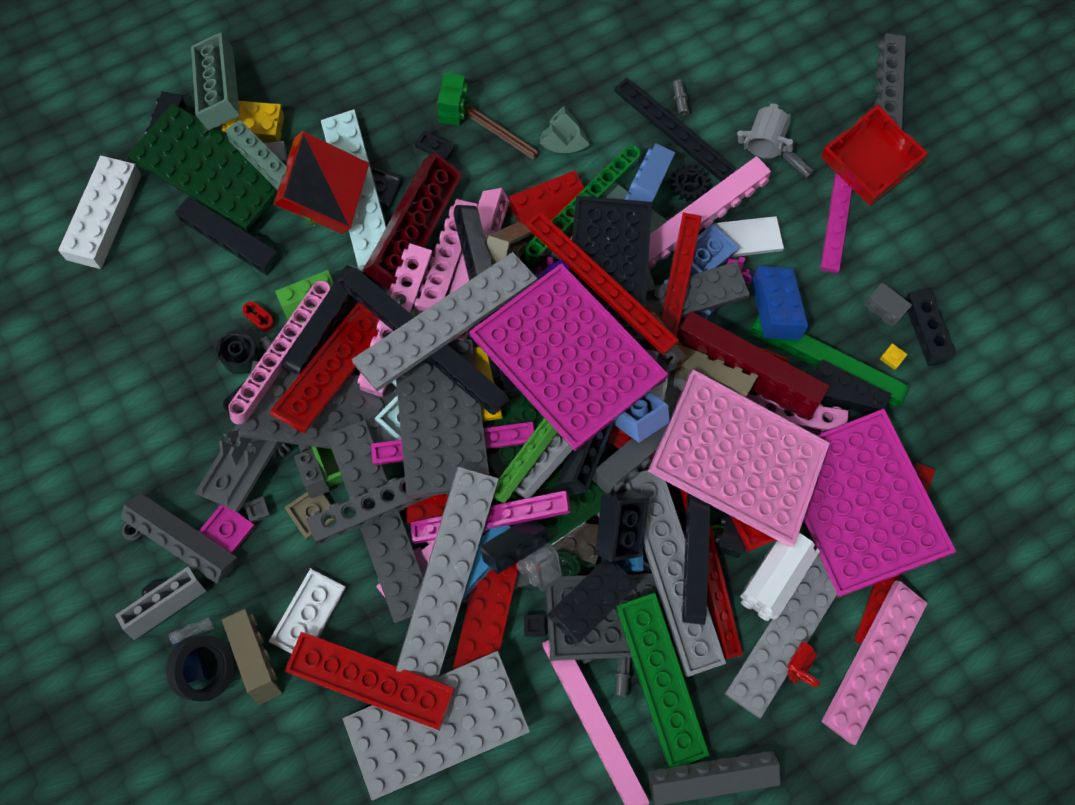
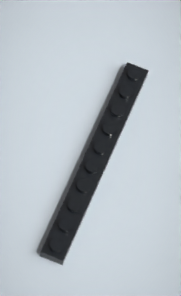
M627 77L615 87V93L721 182L737 171L735 167Z

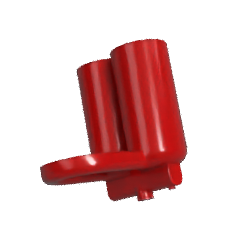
M805 642L799 644L787 664L789 680L793 681V683L802 680L814 687H819L820 682L807 674L817 654L813 651V647Z

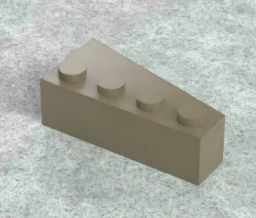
M519 222L488 235L486 244L491 264L494 265L512 252L520 259L522 255L526 254V246L535 235L525 224Z

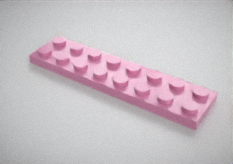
M894 581L821 721L853 745H856L928 604L901 581Z

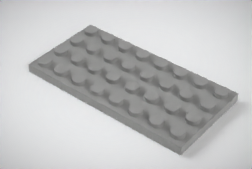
M499 651L438 677L436 682L455 688L440 731L373 705L342 718L371 800H375L531 732Z

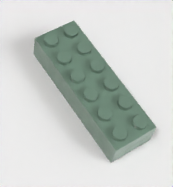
M220 32L191 46L195 113L208 130L240 116L233 47L223 33Z

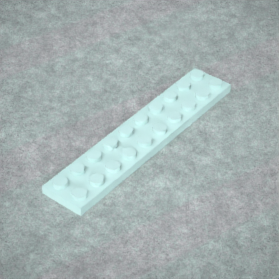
M355 110L321 120L327 143L369 162ZM370 163L353 222L349 229L357 265L360 270L364 269L386 229Z

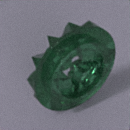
M558 549L549 558L551 569L559 576H576L580 572L582 565H580V559L575 557V553L570 554L568 550L563 552ZM565 561H568V562H569V563H566V564H564V565L562 566V562H565Z

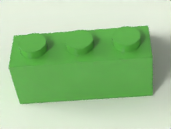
M328 270L275 291L287 320L290 319L316 282L325 281L331 289L334 282Z

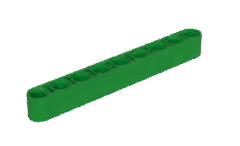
M633 145L626 147L577 196L605 198L637 167L640 149ZM576 197L551 221L555 226L563 228L561 231L566 236L573 230L574 217L570 218L568 215L574 216ZM535 236L526 246V260L530 264H538L551 250ZM536 251L538 254L533 255L530 252Z
M759 314L749 330L753 336L815 367L818 366L821 360H824L892 394L888 401L890 405L901 407L908 394L909 387L904 383L803 334L800 340L764 338Z

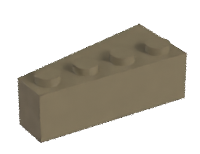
M685 347V349L691 355L680 368L671 370V373L677 378L686 381L689 372L694 369L745 398L758 377L754 373H751V375L742 373L743 369L736 366L734 369L727 367L721 360H709L708 355Z
M243 609L222 619L247 693L259 705L282 695L277 675L269 662L271 661L270 656L262 644L264 643L263 637L256 630L255 626L258 624L253 614L250 615L246 609Z

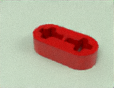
M252 301L244 304L242 308L243 314L252 324L263 332L273 329L274 320L267 311ZM249 309H252V310L254 309L255 312H256V315H254L252 312L249 313L248 310H249ZM260 318L265 321L268 320L269 323L267 325L262 324Z

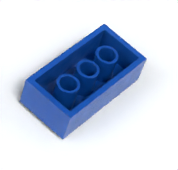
M758 266L752 279V287L764 338L800 340L808 327L794 269Z

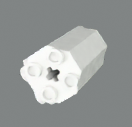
M801 533L798 534L795 545L792 547L776 540L766 553L757 571L744 587V591L740 595L743 599L741 604L748 609L757 611L758 616L765 621H769L770 618L773 620L777 619L820 550L818 548L814 550L815 544L813 541Z

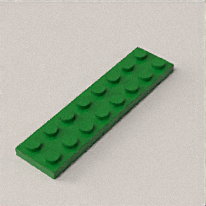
M651 593L617 605L615 608L668 768L686 765L709 756L656 594Z

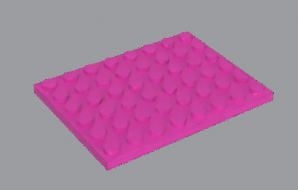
M562 263L469 331V335L574 451L579 449L668 377V373Z
M884 409L816 435L830 444L803 520L816 549L820 550L819 556L838 598L956 553Z

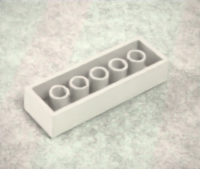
M100 155L58 250L67 261L102 269L141 178V174L135 164Z

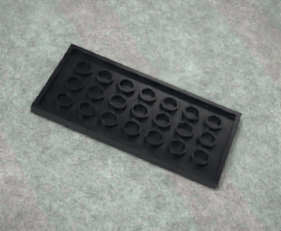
M576 196L572 241L645 308L652 202ZM569 267V272L638 343H643V336Z

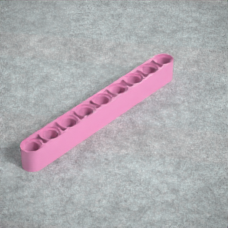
M318 281L311 287L229 404V414L233 423L243 424L249 419L283 369L284 358L329 292L330 286L327 282ZM249 394L254 395L253 397H250V398L245 397L246 395H249ZM237 410L243 411L242 413H235Z
M548 639L542 645L550 660ZM550 661L624 805H649L650 803L576 661Z

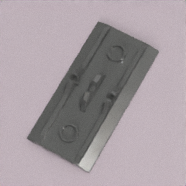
M237 424L232 432L224 433V436L228 437L226 443L223 440L219 441L220 452L194 493L237 513L280 443L239 437L241 424Z

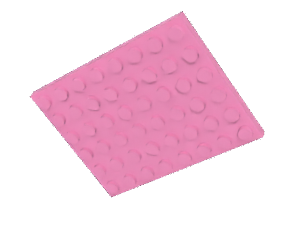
M692 369L686 379L648 472L787 546H794L830 443Z

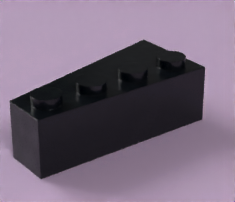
M824 360L820 361L812 377L829 385L821 401L822 404L828 403L842 409L848 408L854 412L869 415L882 409L885 410L892 395Z

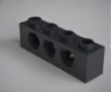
M930 288L909 293L905 300L912 304L907 312L927 366L949 362L956 356L955 347L950 342L949 332L943 324L942 314L938 311L935 296Z

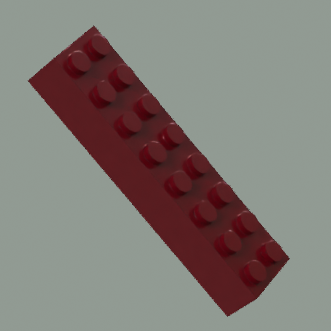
M437 152L432 153L423 160L362 270L389 291L392 283L396 284L398 277H395L398 266L402 267L404 260H401L404 249H408L410 243L425 247L463 175ZM410 264L408 268L413 270L415 264Z
M691 311L678 331L677 339H679V342L684 347L708 355L709 360H721L725 366L732 369L735 366L743 369L742 373L751 375V373L758 375L750 390L759 393L765 399L777 403L781 408L792 411L800 418L809 421L829 388V385Z

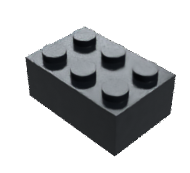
M634 491L602 494L595 549L596 555L611 562L642 557L649 497Z

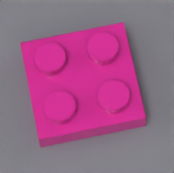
M220 505L198 532L231 554H234L255 528V525L239 513Z

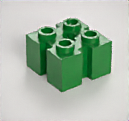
M444 73L437 102L439 123L460 126L461 119L464 120V105H467L469 96L467 94L468 84L465 83V76Z

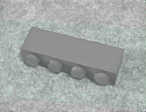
M188 566L115 616L122 629L135 640L205 593L206 590L199 578Z

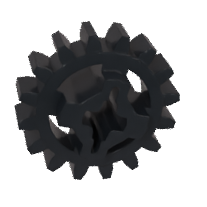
M685 164L683 169L678 167L677 172H673L670 180V189L674 190V196L680 195L679 200L685 198L686 202L689 199H692L694 202L696 197L699 199L707 193L710 184L708 183L709 177H704L706 172H700V167L694 169L692 164L688 168Z

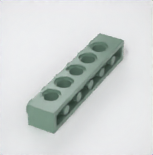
M238 120L225 130L230 143L278 190L287 166L241 120Z

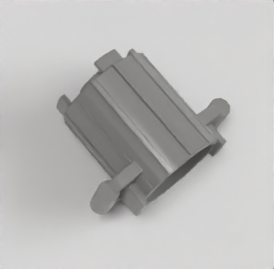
M770 103L769 107L758 110L751 131L740 130L737 132L738 142L744 144L745 150L748 148V151L761 158H774L778 154L781 156L782 152H792L793 140L785 138L791 121V115L779 109L778 104Z

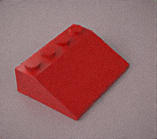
M574 170L509 196V208L516 221L525 225L538 212H541L552 221L584 187ZM573 230L567 236L572 235Z

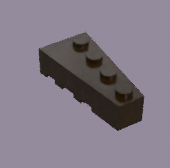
M584 523L550 548L595 565L600 564L602 557L595 554L598 524Z

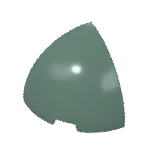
M565 106L550 120L551 124L543 131L540 138L542 146L557 153H573L589 145V140L582 127Z

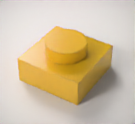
M892 343L880 360L896 370L908 354Z

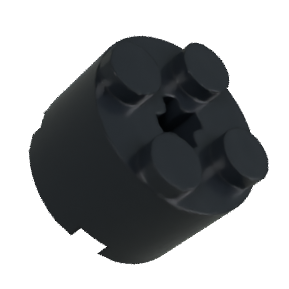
M234 330L228 332L226 336H222L216 346L219 360L225 369L233 374L251 373L253 361L259 362V349L252 337L244 331Z

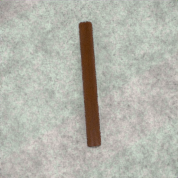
M469 106L466 109L465 114L531 159H535L538 156L539 151L473 106Z

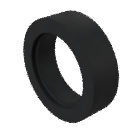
M198 635L182 640L170 653L166 665L167 681L173 692L181 698L199 702L209 701L221 695L229 686L234 674V658L230 648L222 640L212 636ZM200 647H206L216 657L217 672L208 686L196 690L187 684L183 674V667L188 655L192 651Z

